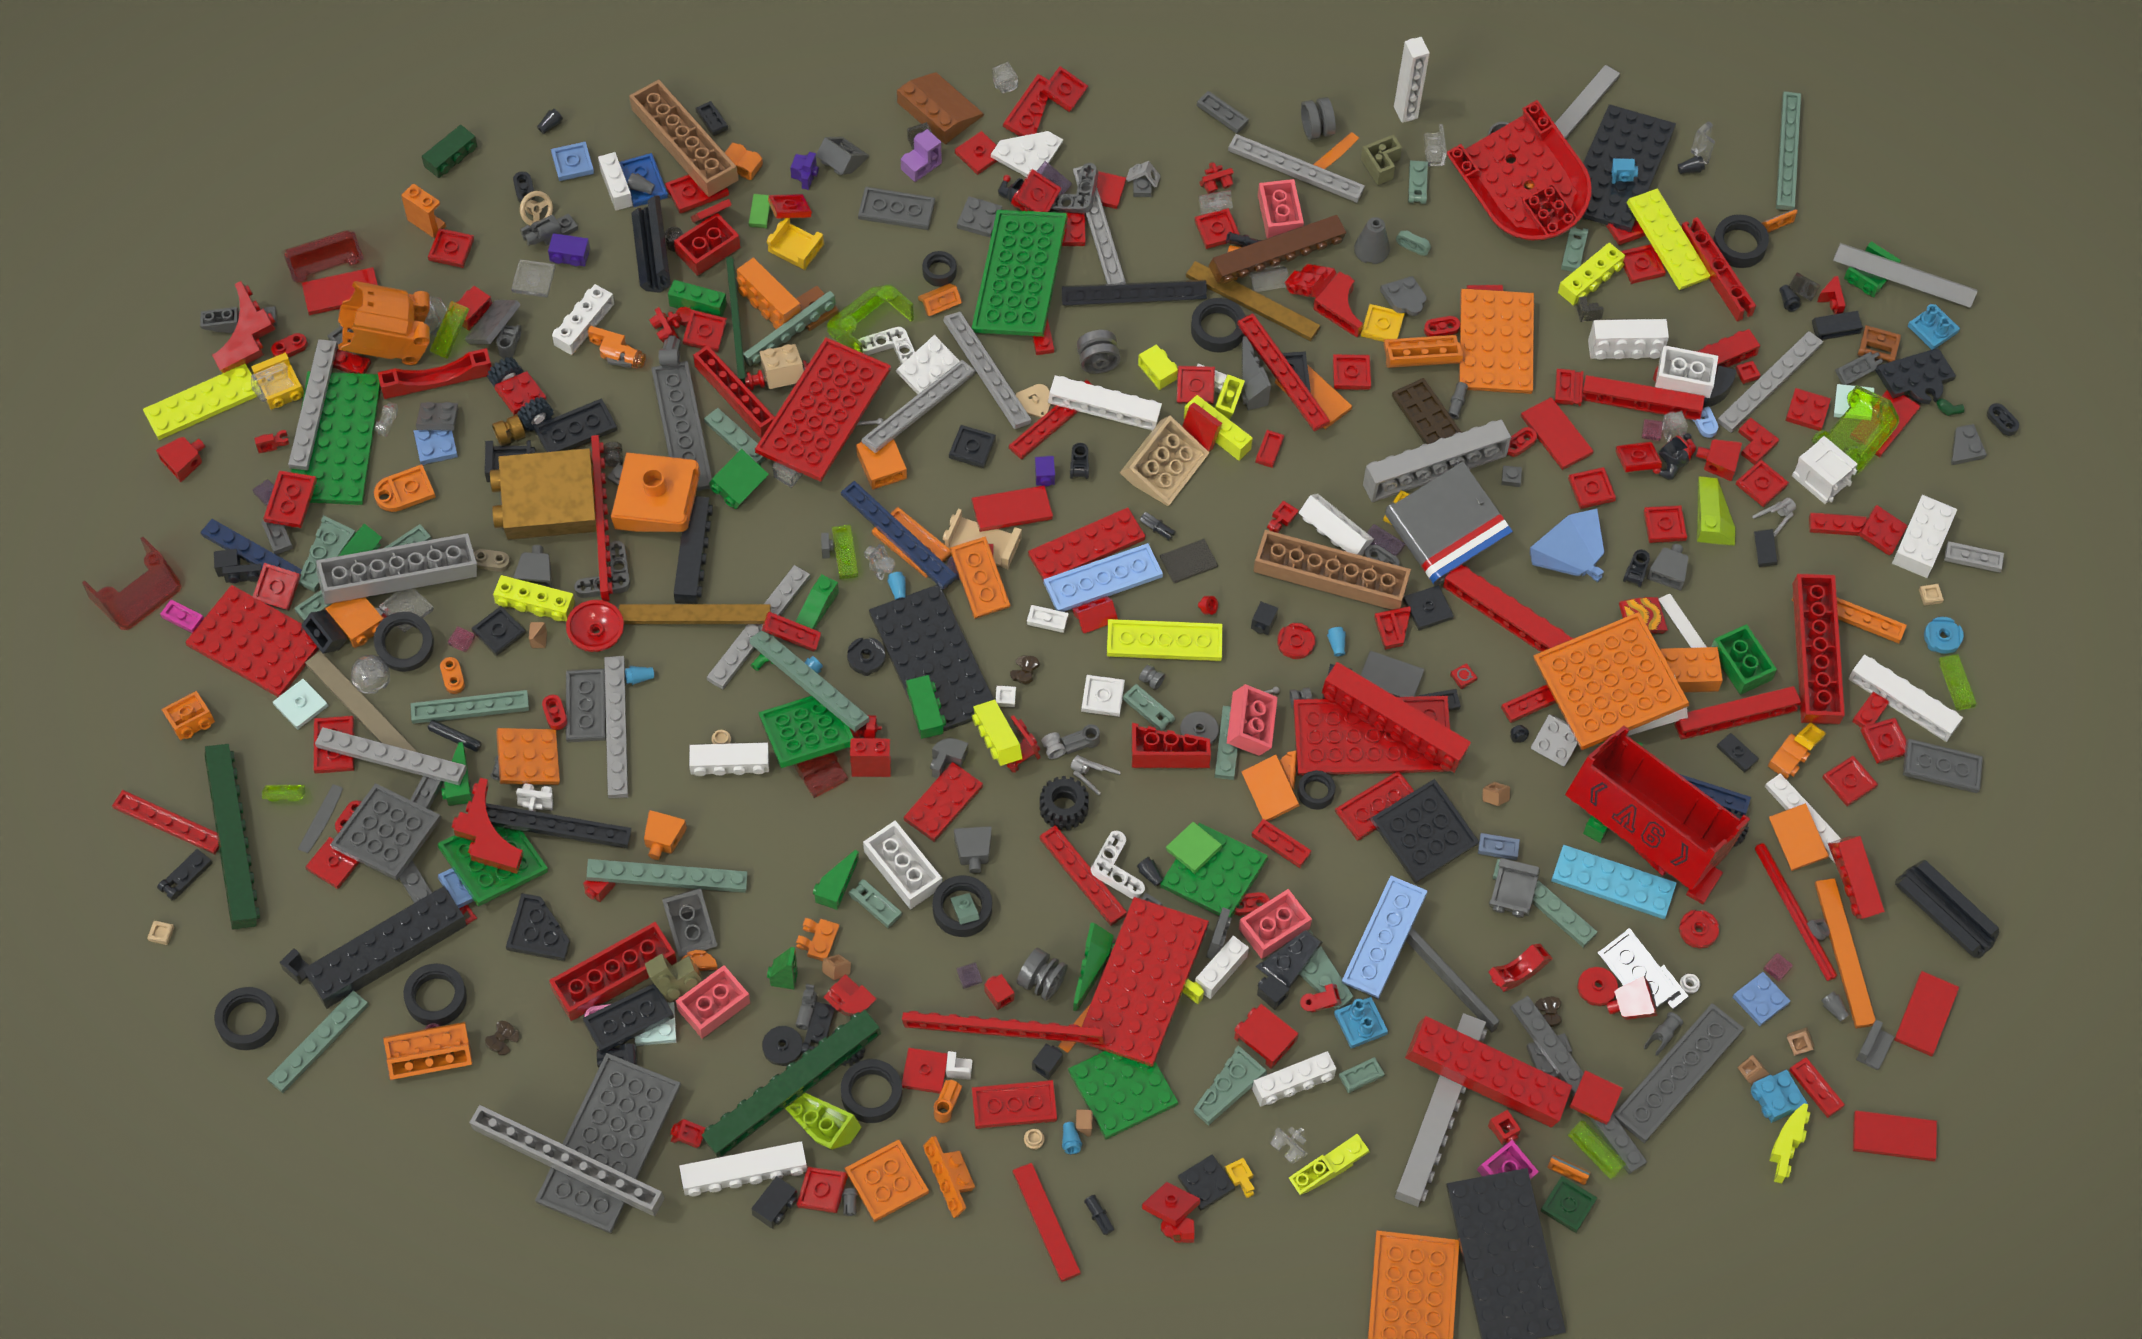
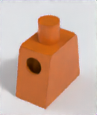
M650 810L644 836L645 846L651 848L648 856L659 860L662 852L673 853L687 829L686 821Z

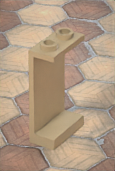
M958 509L956 515L953 514L950 519L949 525L951 526L949 530L944 532L943 540L945 541V546L950 549V547L986 536L988 544H994L993 558L996 566L1009 569L1021 541L1022 529L1014 527L1012 534L999 529L979 532L977 522L962 518V510Z

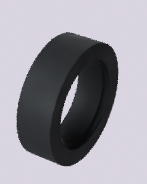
M1732 215L1726 217L1718 224L1713 241L1730 266L1747 268L1756 265L1763 259L1769 243V235L1765 226L1757 219L1747 215ZM1732 230L1746 231L1756 239L1757 248L1748 253L1736 252L1726 245L1724 235Z
M1224 298L1208 299L1200 303L1193 312L1191 322L1192 337L1205 350L1217 353L1230 351L1236 348L1245 336L1237 325L1239 320L1246 317L1245 313L1238 304ZM1222 313L1234 320L1236 329L1226 337H1213L1203 330L1201 322L1210 314Z
M396 612L387 616L379 623L374 634V647L379 658L386 666L396 671L407 672L418 669L428 661L433 652L434 638L429 625L422 617L411 612ZM403 624L416 627L423 637V643L418 653L407 659L393 657L387 652L385 647L388 633L394 627Z
M966 875L954 876L942 882L934 893L932 903L933 916L937 925L944 932L956 937H969L982 931L989 923L992 916V897L987 886L980 880ZM956 891L972 892L980 899L982 909L978 914L979 919L965 924L952 920L943 910L945 899Z
M438 963L428 964L415 970L407 979L403 991L406 1007L413 1019L423 1025L433 1027L443 1026L454 1021L462 1013L467 1000L465 985L460 974L452 967ZM431 979L446 980L455 989L452 1002L439 1011L424 1010L416 1003L418 989L422 984Z
M242 987L229 992L221 999L215 1010L214 1021L222 1040L227 1045L238 1050H253L265 1045L275 1035L279 1025V1014L272 998L266 992L254 987ZM246 1002H254L264 1007L266 1019L258 1031L249 1035H238L228 1028V1017L236 1006Z
M866 1059L852 1065L846 1071L841 1081V1099L845 1110L853 1114L858 1121L864 1123H878L890 1118L898 1110L902 1101V1082L898 1072L890 1064L877 1059ZM876 1074L884 1077L889 1082L892 1092L887 1102L876 1108H866L854 1100L851 1094L852 1087L862 1076Z

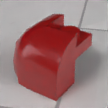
M846 974L824 996L837 1011L847 1016H853L857 1012L861 1013L863 1010H867L876 1000L863 985L859 987Z

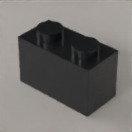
M327 610L311 612L301 625L323 654L339 651L348 639Z
M776 1176L751 1208L752 1215L773 1229L776 1224L779 1225L783 1221L784 1213L787 1209L793 1208L798 1200L797 1190Z

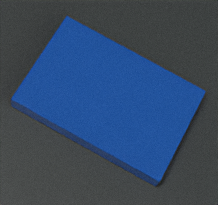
M652 153L619 162L626 182H628L632 173H638L652 184H655L652 194L631 190L628 187L634 207L648 204L647 201L654 195H660V200L668 198Z

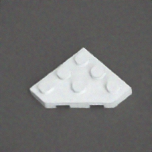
M1046 131L1000 140L991 153V158L1027 177L1031 169L1042 175L1063 143V139Z

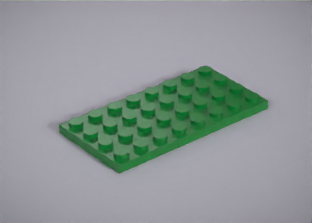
M997 210L971 328L974 333L1044 336L1068 219L1067 213Z
M307 371L303 401L311 373L310 371ZM331 372L308 470L291 469L292 473L316 476L317 482L310 503L363 505L381 390L378 374Z

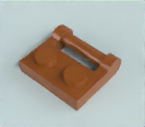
M1866 325L1857 355L1863 356L1868 352L1872 354L1879 352L1866 348L1867 345L1890 352V355L1879 352L1880 355L1875 358H1882V360L1888 361V363L1895 361L1901 335Z

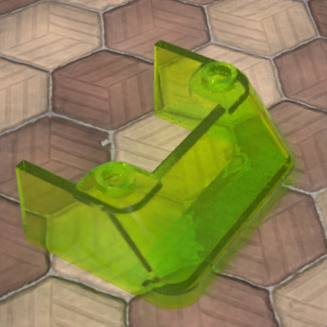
M892 285L873 286L831 318L827 323V332L838 343L863 353L862 343L852 335L857 328V323L883 302H889L912 322L914 320L913 303Z

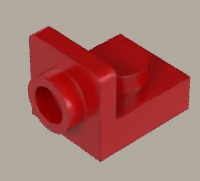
M682 1119L675 1123L671 1129V1142L676 1143L680 1141L698 1148L700 1147L705 1127Z

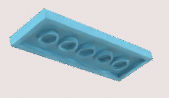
M1566 845L1562 847L1551 880L1566 887L1664 920L1676 886V882Z

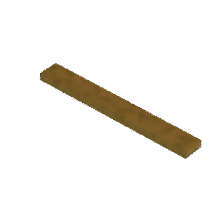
M1196 261L1186 273L1187 278L1191 280H1206L1208 289L1309 341H1312L1320 329L1319 324L1234 280L1229 283L1223 282L1218 284L1210 268Z
M619 604V611L622 614L624 624H763L766 614L771 612V604Z

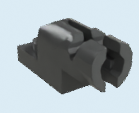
M552 214L533 222L531 226L527 225L521 228L520 232L524 241L527 240L528 246L542 241L549 245L553 233L569 235L577 231L578 226L570 214L558 219Z

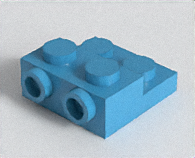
M1784 1070L1774 1076L1764 1077L1754 1082L1751 1087L1753 1098L1756 1101L1758 1100L1763 1115L1769 1118L1771 1123L1794 1113L1804 1103L1808 1104L1788 1070Z

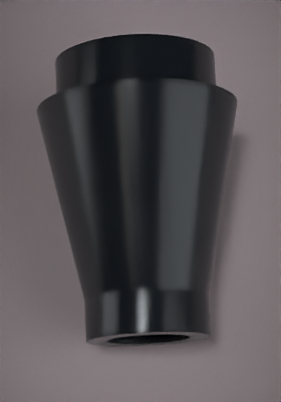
M553 108L547 112L537 128L542 134H545L561 124L563 117Z
M1696 155L1677 164L1679 174L1701 173V170H1705V164L1702 156L1697 157Z
M1789 285L1780 287L1779 292L1781 293L1784 308L1790 312L1797 310L1801 305V299L1791 290Z
M1147 857L1137 865L1138 872L1155 887L1164 880L1154 859L1151 860L1150 857Z

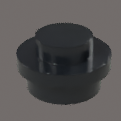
M1517 725L1511 729L1510 738L1515 743L1524 742L1529 736V730L1523 725Z

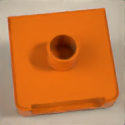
M626 452L611 515L614 528L616 530L634 532L686 531L689 526L700 478L698 462L692 459Z

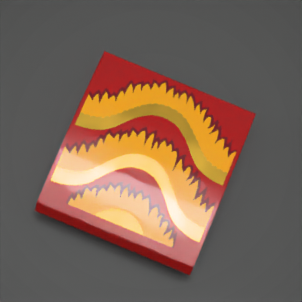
M1658 597L1635 598L1619 602L1623 618L1639 612L1650 633L1664 634L1668 630Z

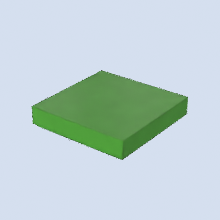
M1192 822L1166 846V851L1195 874L1222 848V845L1196 823Z

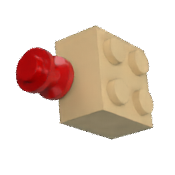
M787 344L783 347L760 351L764 374H762L761 370H758L756 375H751L750 372H747L745 386L749 387L751 391L757 385L765 388L764 382L766 381L769 389L796 384L809 363L805 360L801 361L795 344Z

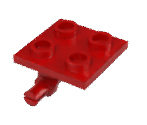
M1013 715L1011 716L1013 724L1023 739L1020 743L1022 759L1007 764V767L1012 772H1016V770H1019L1018 765L1032 755H1035L1037 760L1040 759L1038 751L1041 749L1034 736L1027 731L1024 722L1021 719L1017 720Z

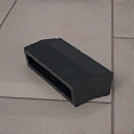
M1858 311L1816 317L1812 320L1815 336L1821 340L1860 334L1863 328Z

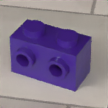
M553 233L548 249L550 261L557 264L565 263L573 266H586L590 251L588 238Z

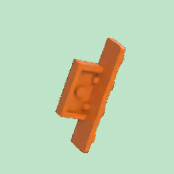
M933 1136L923 1145L924 1151L940 1185V1190L943 1192L948 1208L953 1218H955L966 1209L960 1193L972 1191L975 1185L961 1152L943 1153L937 1137Z

